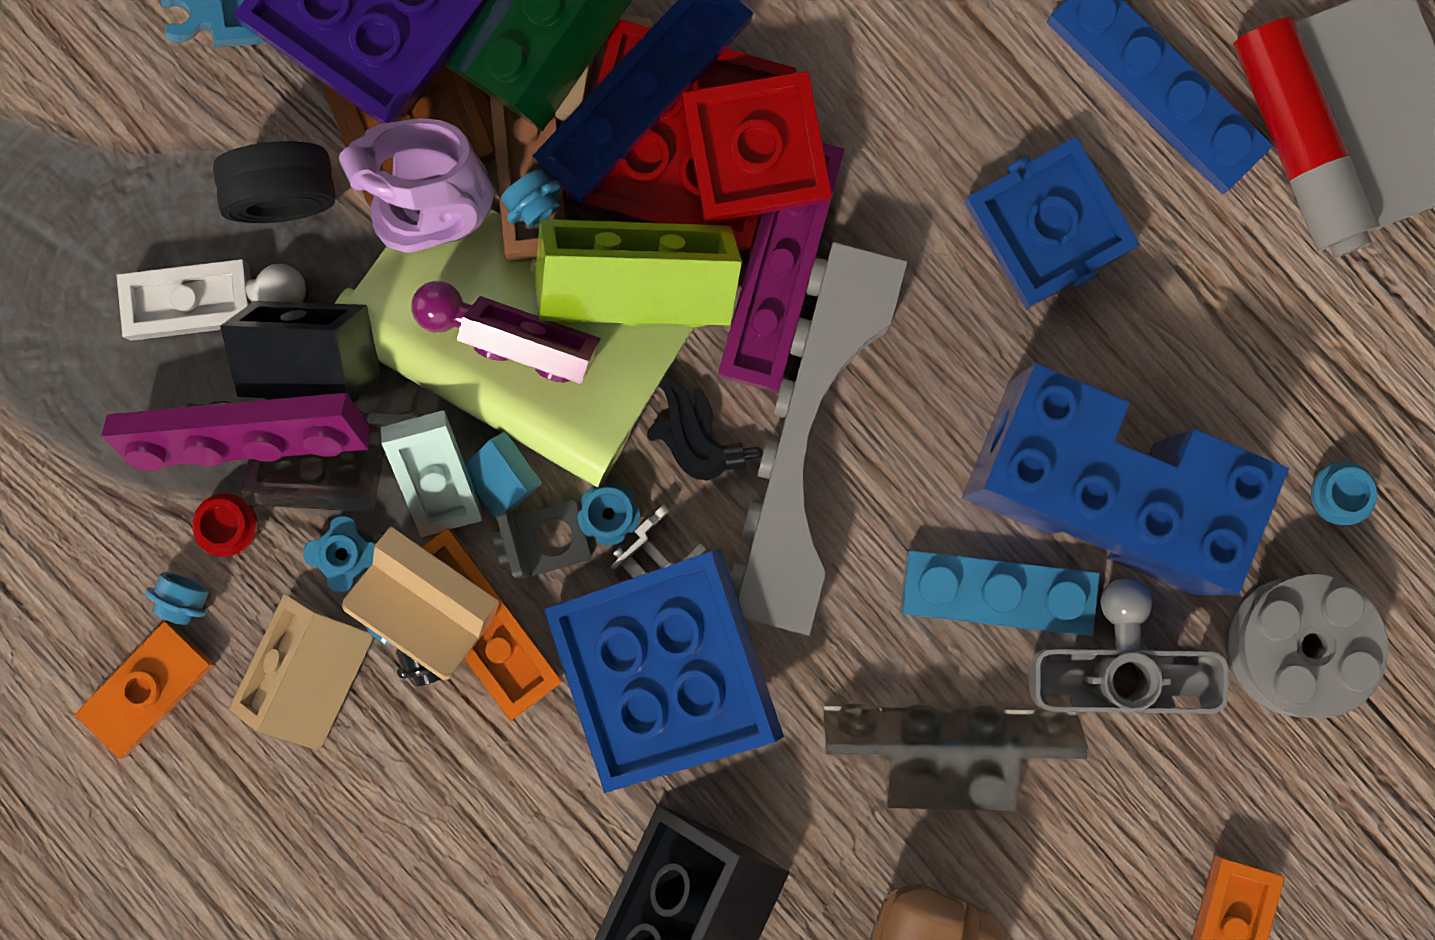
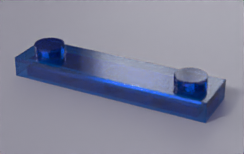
M677 0L532 155L533 163L542 169L553 181H558L561 185L560 187L581 205L682 97V92H686L752 21L753 12L740 0Z

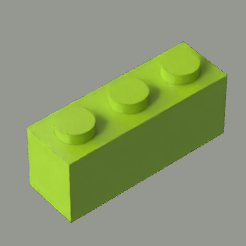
M540 219L534 281L539 321H555L566 325H574L581 322L621 323L627 326L683 324L694 328L706 325H731L742 263L732 227L726 225Z

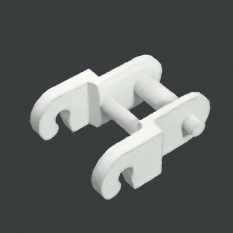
M665 504L634 531L640 538L626 552L619 547L613 553L618 558L611 565L613 570L622 566L633 578L647 574L632 558L641 547L661 568L673 565L649 542L646 534L670 511ZM700 543L682 561L701 555L706 548Z

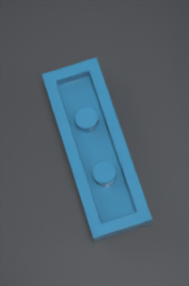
M909 550L906 553L900 614L1093 637L1100 573Z

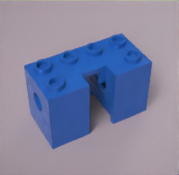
M1034 363L1008 383L961 497L962 499L1048 535L1065 532L1110 551L1107 557L1108 560L1192 595L1240 594L1289 471L1288 467L1196 429H1191L1153 443L1149 452L1150 456L1115 442L1130 402L1037 363Z

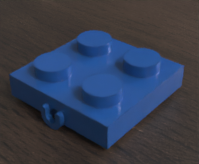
M1077 136L1032 161L1029 156L1016 161L1006 169V176L973 193L964 201L966 208L1026 310L1070 285L1077 289L1087 281L1093 280L1098 276L1097 270L1133 251L1140 245Z

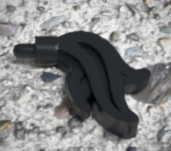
M668 377L662 379L659 387L665 392L670 421L661 420L653 423L647 432V437L649 441L659 439L664 441L685 473L694 479L709 481L719 477L726 470L746 467V461L762 457L763 451L760 447L743 448L742 442L722 446L712 437L713 411L704 393L697 388L693 391L694 396L697 398V403L694 407L689 394L678 382Z

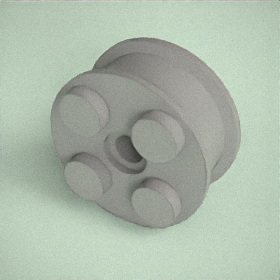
M1307 574L1272 580L1259 586L1248 594L1237 607L1227 633L1228 661L1240 687L1252 700L1262 707L1286 716L1315 719L1331 718L1354 710L1363 704L1377 689L1385 673L1388 661L1387 632L1380 613L1374 604L1355 586L1328 575ZM1304 638L1308 644L1306 654L1303 653L1301 647Z

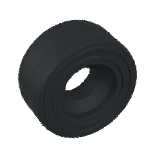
M298 141L265 142L230 150L214 160L213 174L217 187L218 207L221 215L228 220L242 223L286 222L322 213L335 204L336 194L331 177L330 157L327 150L320 145Z

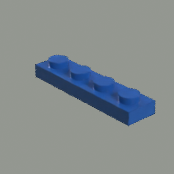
M1066 0L1048 19L1047 24L1222 195L1230 190L1273 147L1250 122L1124 0Z

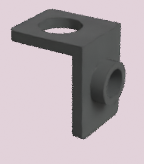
M568 500L515 516L507 512L497 514L496 517L500 530L492 532V539L501 568H511L514 578L525 579L588 561L591 558V551L587 537L578 524V504L574 500ZM549 519L564 521L572 532L570 547L566 552L558 556H548L541 552L535 540L538 527Z

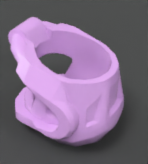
M418 118L377 124L366 130L364 136L351 142L349 147L345 148L339 155V162L351 187L355 190H366L374 195L370 206L373 227L377 236L388 248L410 253L462 240L477 231L491 211L495 190L486 167L478 158L468 138L461 130L442 120ZM393 157V173L389 174L386 171H379L383 162Z

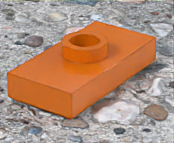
M164 621L74 715L119 759L125 758L216 664L173 622Z

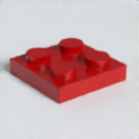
M809 71L682 92V105L704 224L830 202L832 193Z

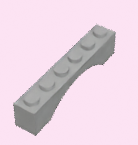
M835 242L832 243L828 260L815 257L806 294L818 298L812 320L799 317L790 355L802 357L795 381L783 378L774 411L775 416L785 418L779 442L766 441L757 475L758 477L769 479L763 504L750 501L741 538L753 541L746 566L734 563L730 576L744 619L810 636L826 572L813 545L804 508L803 466L808 435L819 405L835 378L860 351L885 334L891 325L907 261Z

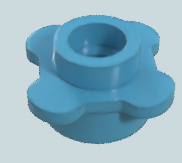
M338 516L331 521L330 530L319 540L309 541L305 545L303 557L308 565L317 566L327 577V585L332 591L347 592L353 587L354 579L361 576L372 565L374 546L376 544L368 542L362 534L357 532V524L354 519L347 516ZM340 548L347 550L348 555L345 560H339L336 556Z

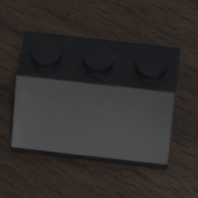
M657 804L595 940H759L790 872L749 846Z

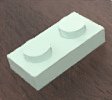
M444 410L381 427L382 446L421 537L443 532L447 528L454 529L482 521L480 502Z

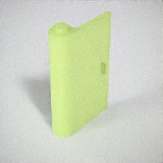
M493 210L489 212L477 231L462 240L410 253L386 246L357 288L354 290L348 287L338 297L335 304L367 305L379 363L499 432H506L513 440L597 488L604 483L629 439L634 424L694 327H688L683 324H643L640 326L600 322H581L574 325L562 324L601 338L594 362L582 384L573 381L562 383L548 380L540 376L535 368L511 359L497 361L483 357L474 350V346L457 341L460 328L454 327L442 333H433L423 329L417 324L412 315L411 302L417 289L430 281H444L451 284L458 290L463 302L473 305L479 296H483L539 316L534 286L536 258L517 261L507 260L504 254L501 215Z

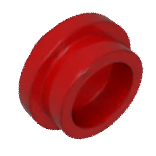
M220 493L205 499L196 509L192 520V531L198 545L207 553L220 557H231L245 551L254 541L258 530L257 515L250 503L240 496L229 493Z

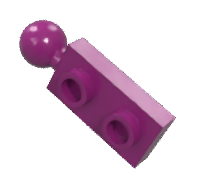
M430 281L423 284L414 293L411 302L412 315L417 324L423 329L433 333H442L454 327L460 328L457 341L474 346V350L481 356L497 361L511 359L535 368L540 376L555 382L573 381L582 384L594 362L601 340L599 337L553 321H539V316L483 296H479L473 305L464 303L458 290L444 281Z

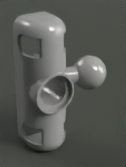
M1130 578L1112 581L1106 586L1101 597L1103 614L1115 627L1116 650L1043 649L1034 654L1029 665L1028 684L1031 699L1036 706L1053 712L1213 714L1223 710L1228 703V664L1222 655L1210 651L1142 650L1141 624L1147 620L1151 613L1152 598L1149 590L1140 581ZM1051 654H1071L1069 663L1045 662L1046 656ZM1175 656H1198L1196 664H1172ZM1124 663H1130L1138 672V687L1130 696L1121 698L1114 690L1113 676L1119 666ZM1045 694L1070 695L1072 706L1048 705ZM1172 696L1197 697L1199 708L1177 707Z

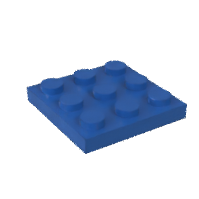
M721 549L701 554L544 609L604 793L776 743L784 738Z

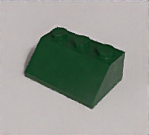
M487 0L444 65L543 132L632 0Z

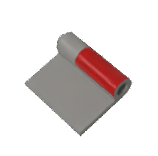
M1350 0L1297 22L1294 21L1293 17L1289 16L1271 21L1246 33L1233 43L1235 53L1318 252L1331 248L1335 258L1344 256L1372 244L1369 233L1435 208V44L1416 0Z

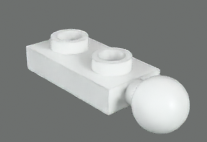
M243 259L116 275L122 337L130 341L221 330L220 325L253 301L303 302L306 295L305 280L294 267L287 264H272L264 268L256 279L251 280L250 266Z

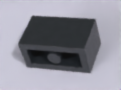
M253 301L220 325L237 397L272 400L346 393L354 403L358 400L359 395L381 376L367 305Z

